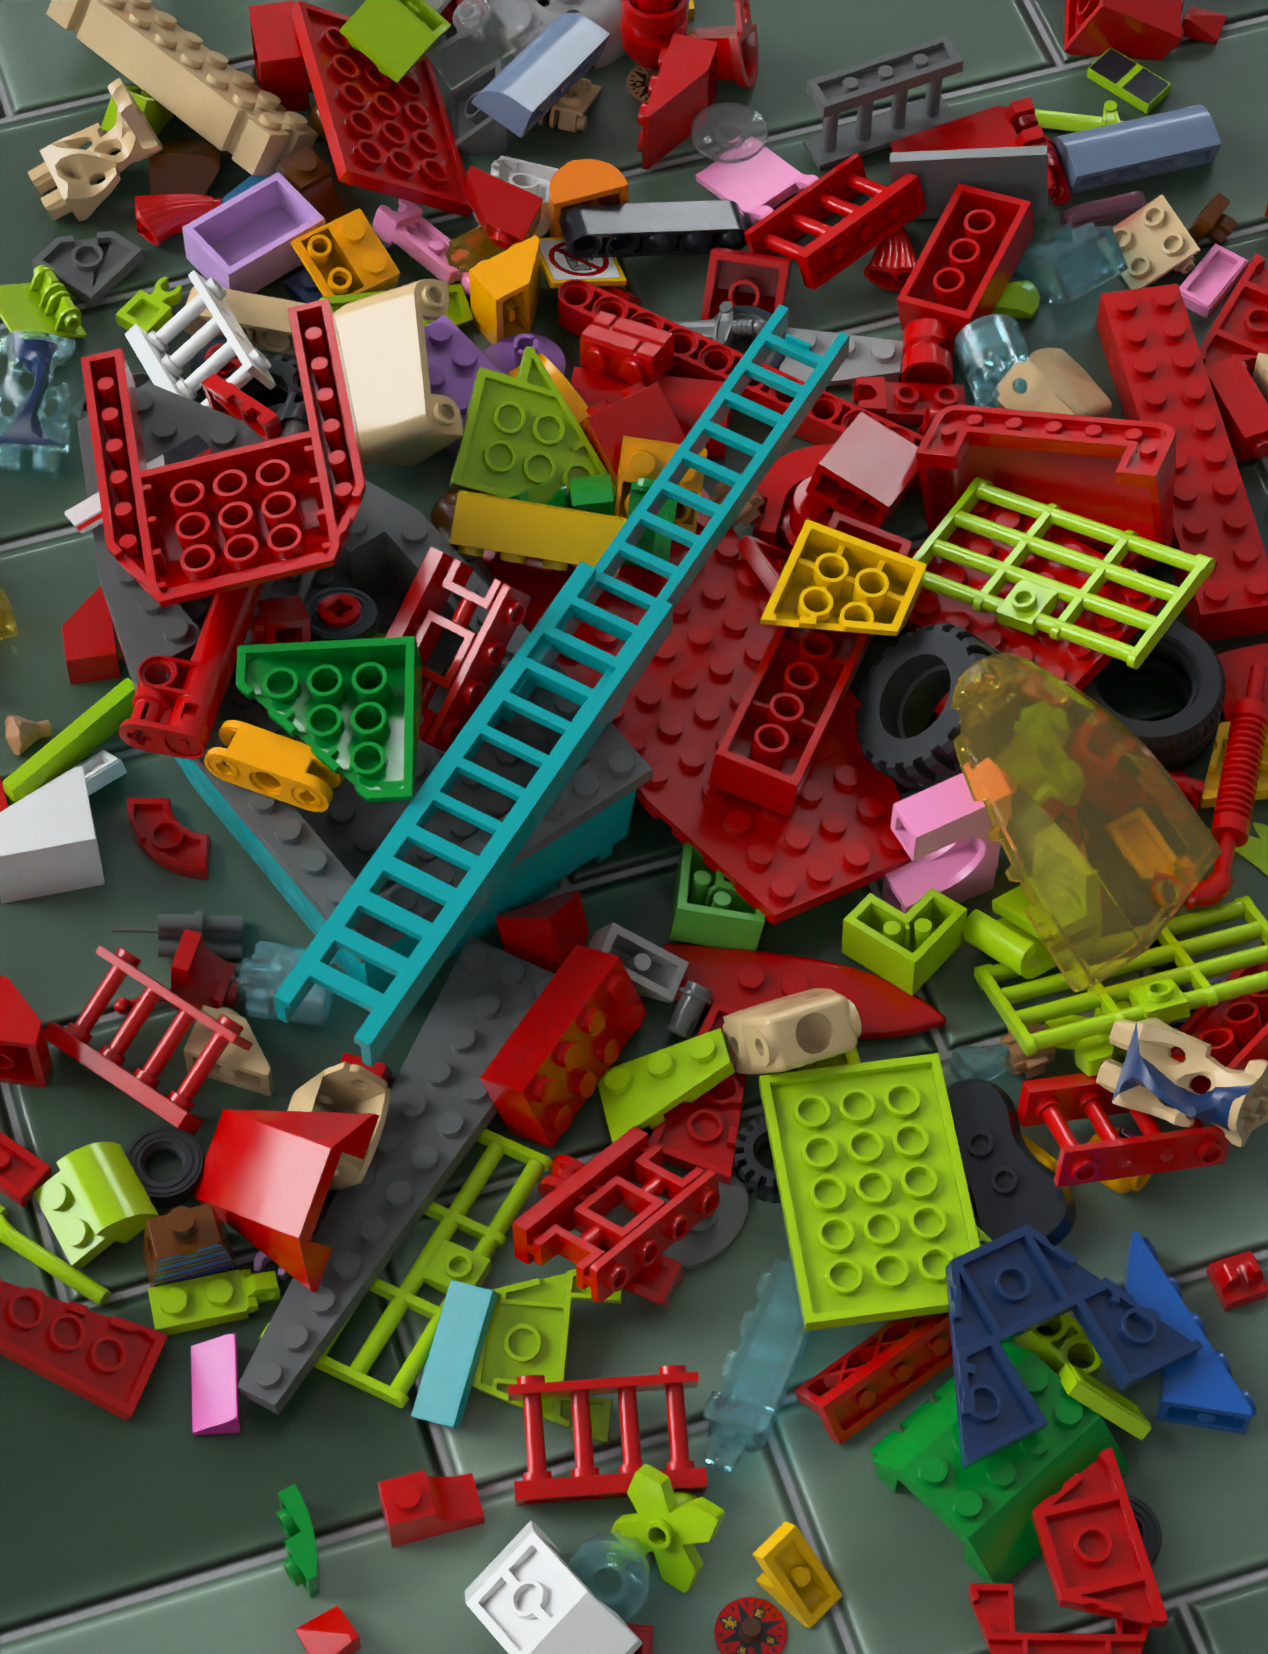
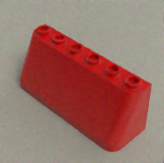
M952 405L941 409L936 414L916 451L928 531H934L968 489L967 487L976 477L991 481L993 486L1047 505L1050 503L1060 505L1061 510L1122 531L1128 529L1135 531L1138 536L1166 546H1170L1172 542L1176 438L1174 429L1168 424ZM1056 525L1051 526L1090 548L1110 551L1114 547V545Z

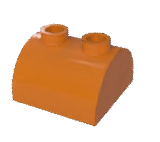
M595 159L573 160L557 170L549 185L550 237H563L559 225V217L567 208L576 205L628 203V183L624 175L613 165Z

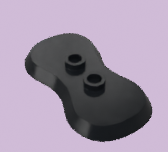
M980 1078L964 1079L946 1086L976 1225L993 1241L1028 1224L1046 1236L1053 1246H1056L1068 1235L1074 1226L1076 1219L1074 1195L1069 1186L1057 1187L1055 1185V1172L1037 1160L1026 1146L1021 1135L1017 1112L1009 1095L998 1085Z

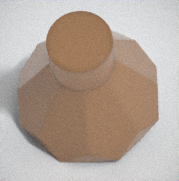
M17 715L7 716L5 720V737L9 748L15 755L24 753L38 739L52 736V726L49 720L34 722Z

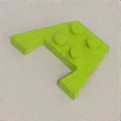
M576 1269L544 1279L536 1278L492 1289L498 1293V1297L472 1383L473 1389L523 1410V1400L508 1401V1385H516L518 1377L544 1375L545 1382L565 1381L572 1303L574 1300L596 1302L591 1298V1287L585 1290L577 1287ZM623 1288L618 1292H614L603 1302L622 1304ZM570 1397L542 1399L543 1419L573 1431ZM589 1397L592 1440L601 1444H609L613 1401L612 1399Z

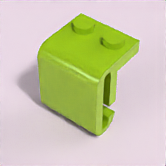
M1039 837L1025 844L1028 881L992 900L993 912L1002 918L996 921L980 910L975 909L967 917L963 928V936L967 943L1026 979L1036 978L1090 948L1098 940L1101 933L1098 871Z

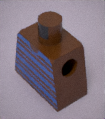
M203 1204L192 1208L179 1206L172 1209L169 1214L151 1218L146 1222L142 1256L151 1288L238 1270L227 1229L211 1204Z

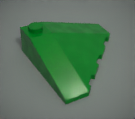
M415 636L237 646V689L248 699L255 698L268 710V716L292 737L295 735L300 737L312 748V754L336 775L341 773L356 786L355 791L368 803L414 799L422 703V659Z

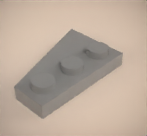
M790 327L785 332L810 343L811 351L821 356L825 355L839 334ZM850 335L848 356L827 387L847 384L853 388L855 380L861 376L884 377L885 382H899L903 357V341ZM785 356L779 370L806 382L814 368Z

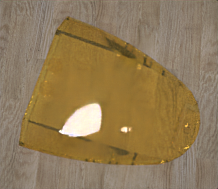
M1009 653L993 654L974 662L963 673L955 687L951 708L959 713L961 733L953 740L956 754L973 801L984 802L993 827L987 832L989 839L1001 842L1011 863V866L1005 871L1008 879L1013 882H1020L1031 903V906L1025 910L1029 920L1072 990L1079 992L1096 986L1146 952L1222 853V849L1170 774L1148 747L1112 713L1071 683L1026 658Z

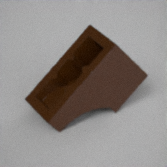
M308 145L277 162L276 173L279 172L325 218V224L349 213L335 190L331 178L332 171Z

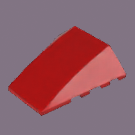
M223 1109L203 1164L200 1181L192 1196L202 1204H211L220 1219L307 1289L317 1293L332 1248L311 1241L341 1153L343 1152L364 1160L380 1115L374 1113Z

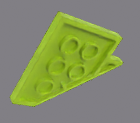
M527 346L524 349L517 378L482 367L477 370L463 426V436L460 439L449 487L463 488L480 494L508 498L547 481L557 479L559 485H566L571 495L570 478L608 474L533 347ZM612 480L613 497L615 502L616 485Z

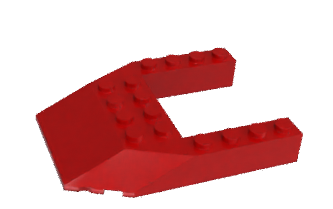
M329 298L287 308L310 431L147 470L135 382L122 348L81 358L106 547L108 552L160 607L336 566L366 492L363 453L340 335Z

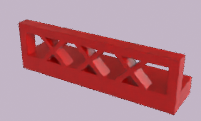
M949 1312L890 1321L797 1388L794 1393L798 1401L819 1414L830 1439L841 1445L953 1363ZM905 1335L901 1339L893 1341L897 1337ZM869 1361L865 1365L857 1367L861 1363ZM833 1387L825 1394H823L821 1397L818 1396V1394H820L825 1389Z

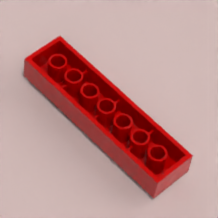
M834 511L827 525L829 528L908 557L912 541ZM778 626L715 753L708 784L789 817L874 634Z

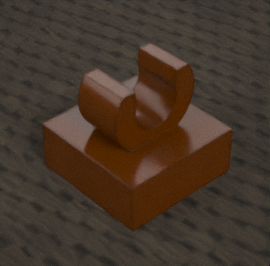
M1219 192L1200 211L1187 230L1196 244L1207 234L1211 242L1221 245L1227 235L1229 236L1237 225V222L1231 216L1222 214L1230 200Z

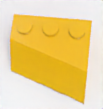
M806 519L760 619V624L897 636L906 625L918 598L927 564Z

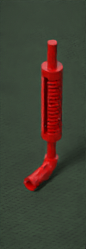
M1254 664L1250 667L1245 698L1235 701L1232 712L1231 726H1229L1230 732H1228L1229 739H1227L1226 752L1224 753L1225 759H1223L1224 766H1222L1221 779L1219 780L1220 786H1218V800L1215 802L1216 807H1214L1215 813L1213 814L1210 832L1211 840L1218 844L1213 873L1209 874L1206 880L1196 878L1187 880L1153 872L1147 897L1148 900L1168 902L1185 906L1188 910H1193V907L1206 908L1218 904L1231 890L1234 883L1231 870L1235 848L1245 845L1249 837L1251 816L1253 815L1268 728V705L1262 701L1267 668L1264 665Z

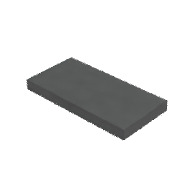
M1047 145L890 153L891 184L906 173L919 176L927 209L914 219L940 218L958 183L1031 201L1032 214L1048 213Z

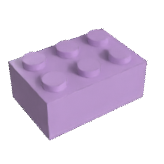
M277 172L183 226L186 258L207 280L212 277L223 288L255 293L303 264L292 247L291 242L325 225V218Z

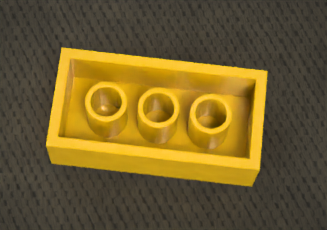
M460 490L457 494L450 544L458 545V553L483 557L484 549L501 552L500 560L525 564L526 556L543 559L542 567L567 571L568 563L579 565L581 561L595 567L626 523L627 518Z

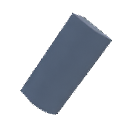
M575 13L562 14L556 17L485 86L471 103L522 138L600 60L611 34L585 16Z
M1200 104L1061 135L1052 139L1062 164L1068 187H1070V195L1212 163L1222 145L1210 113Z

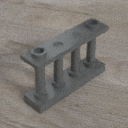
M943 35L808 80L806 92L823 117L822 133L803 139V146L818 170L821 171L838 165L854 153L860 154L862 157L891 147L890 142L956 120V117L941 96L942 81L945 77L963 72L964 60L948 36ZM927 84L925 98L907 104L908 90ZM892 95L891 110L872 116L874 101ZM858 107L857 121L838 127L839 113Z

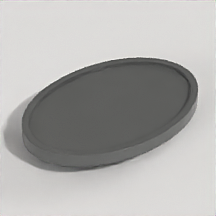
M732 1175L730 1186L719 1182L720 1202L715 1212L701 1220L687 1232L682 1240L672 1244L662 1255L681 1262L683 1270H690L710 1263L730 1248L744 1228L749 1209L747 1190L737 1177ZM667 1198L663 1199V1201H665L666 1204L670 1201Z

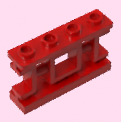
M430 547L385 638L415 636L422 659L421 716L425 717L419 728V740L436 749L447 752L473 715L476 707L485 698L487 685L497 666L505 658L507 646L517 626L525 618L531 597L494 579L485 598L465 589L474 568ZM451 592L460 595L462 599L450 621L440 614ZM479 605L489 610V613L479 633L476 634L468 630L467 627ZM444 628L464 637L445 677L425 667ZM438 685H441L450 691L439 713L427 707Z
M634 1126L512 1222L515 1258L527 1265L535 1260V1263L543 1266L555 1255H561L577 1264V1287L583 1290L591 1287L592 1300L601 1304L614 1292L620 1291L643 1268L653 1264L657 1257L672 1244L682 1240L687 1232L701 1220L715 1212L720 1202L719 1175L711 1169L704 1173L703 1169L696 1167L682 1179L663 1168L662 1147L655 1144L649 1148L648 1133ZM636 1180V1182L643 1186L639 1188L636 1185L632 1184V1182ZM661 1195L669 1199L670 1201L666 1204L665 1201L659 1199L658 1197ZM617 1205L637 1214L624 1227H620L604 1218ZM575 1228L576 1231L583 1235L578 1237L570 1232ZM601 1244L610 1250L605 1253L597 1247Z

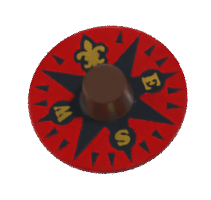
M745 1597L732 1601L722 1609L715 1622L714 1637L717 1647L722 1654H780L786 1643L787 1627L782 1614L774 1605L760 1598Z

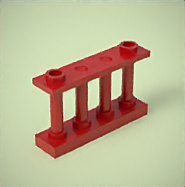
M854 153L744 232L749 252L770 256L778 253L798 261L804 286L816 290L927 208L919 176L906 173L890 186L867 179L861 155ZM860 193L873 197L862 206L849 202ZM832 213L845 217L833 227L821 222ZM805 233L817 237L805 247L793 243V241Z
M99 946L95 953L113 965L76 1022H70L67 1028H64L50 1021L44 1031L46 1040L175 1127L195 1136L204 1120L191 1112L195 1105L191 1101L229 1042L247 1051L250 1050L253 1043L240 1035L244 1027L222 1013L216 1020L138 969L137 967L142 960L119 946L116 952L113 953ZM130 975L145 985L146 988L108 1046L103 1045L101 1050H98L89 1044L93 1037L90 1032L126 976ZM163 997L180 1008V1011L143 1068L137 1067L133 1073L122 1066L127 1059L123 1055L160 998ZM195 1019H197L215 1032L176 1092L172 1090L167 1096L157 1089L161 1082L157 1078Z
M1085 1073L1023 1081L1017 1108L1018 1120L1022 1127L1047 1124L1061 1148L1054 1177V1183L1057 1187L1225 1164L1230 1141L1216 1125L1205 1127L1199 1118H1194L1193 1126L1190 1128L1184 1127L1185 1130L1163 1133L1153 1115L1113 1104L1114 1093L1096 1083L1098 1075L1087 1076ZM1162 1101L1166 1106L1172 1107L1164 1101ZM1130 1113L1143 1135L1121 1138L1108 1115ZM1088 1118L1101 1141L1079 1144L1066 1121Z
M668 1365L659 1367V1374L557 1382H545L544 1375L518 1377L516 1385H508V1401L523 1400L528 1472L523 1473V1481H514L515 1506L629 1498L627 1491L634 1474L644 1465L642 1464L637 1392L665 1390L671 1462L666 1463V1470L659 1471L669 1476L673 1491L705 1492L707 1489L706 1467L695 1468V1461L689 1459L684 1389L697 1388L699 1382L698 1371L687 1372L686 1365ZM618 1393L623 1465L618 1467V1474L600 1475L599 1468L594 1467L589 1396ZM570 1397L575 1469L571 1470V1477L552 1478V1471H547L542 1399Z

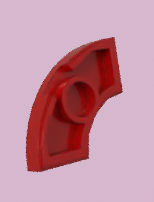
M127 798L130 827L136 842L145 854L155 863L175 874L189 878L209 880L210 835L193 832L181 825L172 813L170 798Z

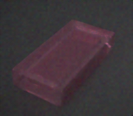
M1139 190L1070 207L1060 216L1062 228L1064 230L1134 213L1146 205L1143 191L1140 192Z

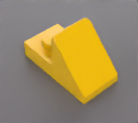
M785 1521L752 1554L764 1571L756 1579L760 1587L804 1627L810 1629L843 1596L798 1527L792 1523Z

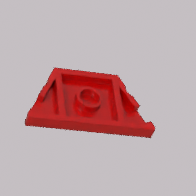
M1255 253L1199 346L1204 365L1239 355L1240 359L1247 363L1250 371H1254L1258 352L1268 354V270L1264 267L1266 260L1261 255Z
M1108 1448L1103 1450L1098 1455V1459L1080 1474L1076 1473L1066 1481L1058 1493L1047 1497L1032 1511L1031 1518L1059 1607L1156 1628L1166 1627L1168 1617L1113 1449Z

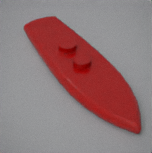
M666 943L662 947L689 962L679 988H685L688 980L712 991L709 997L712 1003L715 1000L743 1010L814 988L831 989L845 996L846 999L855 1005L861 1020V1034L857 1040L888 1039L913 1035L944 1026L946 1023V1017L917 995L911 996L880 976L846 965L807 957L744 949ZM677 990L674 999L679 1001L682 993ZM706 1004L705 1009L710 1010L711 1005Z

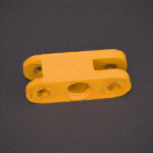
M227 720L219 730V738L228 749L222 747L211 748L204 758L205 767L217 778L312 812H323L328 809L334 796L331 788L339 786L344 777L341 773L336 775L312 754V748L309 745L237 720Z

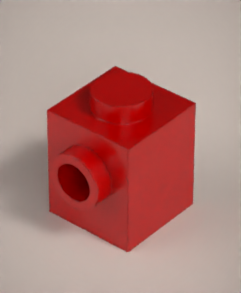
M301 597L259 600L257 616L253 617L251 621L253 642H259L260 644L311 642L310 617Z

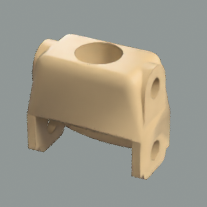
M1042 348L1034 351L1026 362L1016 363L998 385L1000 395L997 400L1006 409L1106 418L1112 408L1111 400L1089 374L1063 349ZM1018 378L1024 379L1027 383V390L1024 394L1017 392L1015 389V382Z
M814 988L774 999L723 1017L725 1022L723 1024V1032L732 1062L736 1066L737 1073L742 1074L785 1072L849 1052L856 1047L857 1038L861 1034V1020L855 1005L846 999L845 996L831 989Z
M346 1061L323 1070L293 1093L287 1110L374 1113L380 1115L364 1160L342 1152L329 1190H341L362 1182L378 1146L391 1095V1089L387 1087L385 1080L360 1065H350Z

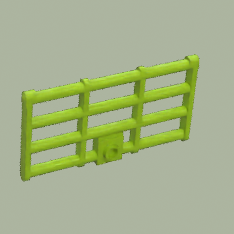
M976 477L971 482L965 493L912 558L928 565L936 555L992 576L980 591L925 571L922 588L972 605L973 610L978 612L988 611L996 614L998 623L1033 636L1038 630L1048 633L1050 638L1057 641L1064 639L1125 661L1127 666L1133 669H1138L1215 567L1214 558L1202 554L1195 556L1140 537L1135 531L1129 529L1122 531L1061 510L1060 505L1054 503L1047 505L995 487L991 481ZM981 499L1036 518L1037 520L1028 532L1024 533L972 515L969 512ZM1052 525H1056L1114 545V547L1104 560L1049 542L1042 539V537ZM959 527L1015 548L1006 560L1002 562L946 541L956 528ZM1131 551L1191 573L1181 586L1178 587L1118 565L1128 552ZM1032 553L1092 575L1083 587L1078 589L1019 567L1028 555ZM1109 580L1168 601V603L1156 617L1096 594L1105 582ZM1007 582L1016 584L1005 599L997 597ZM1059 600L1069 603L1058 619L1049 616L1056 608ZM1086 609L1146 632L1134 647L1076 626L1074 623Z
M1247 895L1232 899L1230 903L1165 920H1154L1147 925L1101 936L1090 948L1057 965L1069 963L1073 970L1000 989L996 982L1021 975L1002 963L995 965L989 963L974 967V978L990 999L1025 1055L1030 1056L1036 1054L1039 1050L1110 1032L1114 1023L1124 1019L1137 1022L1150 1018H1159L1168 1025L1175 1020L1190 1017V1010L1203 1006L1212 1007L1218 1005V1002L1267 990L1268 971L1212 986L1207 979L1268 963V921ZM1242 917L1248 922L1247 924L1179 942L1174 937L1177 934ZM1259 938L1265 943L1262 946L1194 963L1190 958L1191 956ZM1158 940L1162 945L1088 965L1084 960ZM1173 961L1178 966V968L1108 987H1103L1100 983L1101 980ZM1190 983L1195 989L1182 993L1178 986ZM1082 985L1088 990L1085 993L1017 1011L1011 1006L1014 1003ZM1130 1000L1133 1007L1120 1010L1115 1004ZM1099 1007L1104 1013L1103 1015L1032 1034L1026 1028L1027 1026Z
M485 1129L476 1142L487 1146L449 1209L432 1202L424 1213L440 1221L400 1287L398 1288L377 1278L369 1291L390 1300V1303L350 1367L328 1357L327 1354L351 1316L314 1367L390 1404L404 1408L409 1400L407 1393L427 1362L445 1301L444 1298L440 1306H437L417 1297L418 1291L423 1283L431 1288L447 1294L451 1280L481 1287L492 1270L491 1256L496 1248H502L507 1238L504 1235L542 1173L549 1172L553 1161L542 1153ZM505 1154L527 1165L487 1227L465 1216ZM456 1230H460L480 1240L474 1251L450 1241ZM407 1309H410L431 1320L389 1386L368 1376L367 1373ZM269 1323L267 1324V1326H266L265 1329L263 1330L262 1334L260 1335V1337H259L260 1340H261L262 1336L264 1335V1333H265V1331H266V1329H267Z

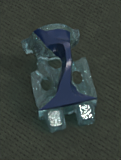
M16 331L9 333L7 336L0 337V355H7L8 357L7 373L3 385H0V470H19V453L22 450L33 451V469L35 471L56 472L60 452H68L70 383H62L60 386L53 387L51 385L55 367L57 365L65 366V361L72 358L76 350L75 340L36 331ZM24 372L31 373L35 378L32 390H24L20 386L19 378ZM50 398H55L58 401V411L55 416L50 418L46 416L45 407ZM9 399L13 401L15 410L12 416L5 417L2 413V403L4 400Z

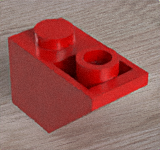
M98 587L62 625L65 660L70 684L121 678L119 661L125 659L118 637L115 636L114 625L102 588Z

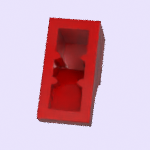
M184 929L171 964V990L201 1010L203 1005L215 1009L221 1007L234 1009L242 987V983L236 982V964L227 962L213 953L205 944L202 933ZM171 1003L172 1009L180 1011V1008Z
M425 1470L378 1482L380 1505L392 1548L485 1523L484 1513L472 1473L450 1477H435L425 1474Z

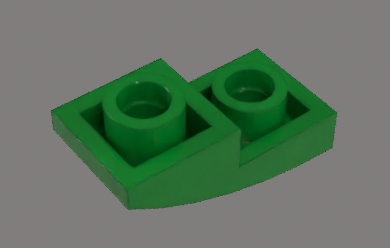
M611 473L570 478L572 509L615 515Z
M294 1483L278 1492L281 1511L276 1513V1517L284 1533L289 1538L284 1541L287 1559L282 1564L292 1584L295 1587L303 1584L310 1598L319 1594L320 1589L317 1546L308 1510Z

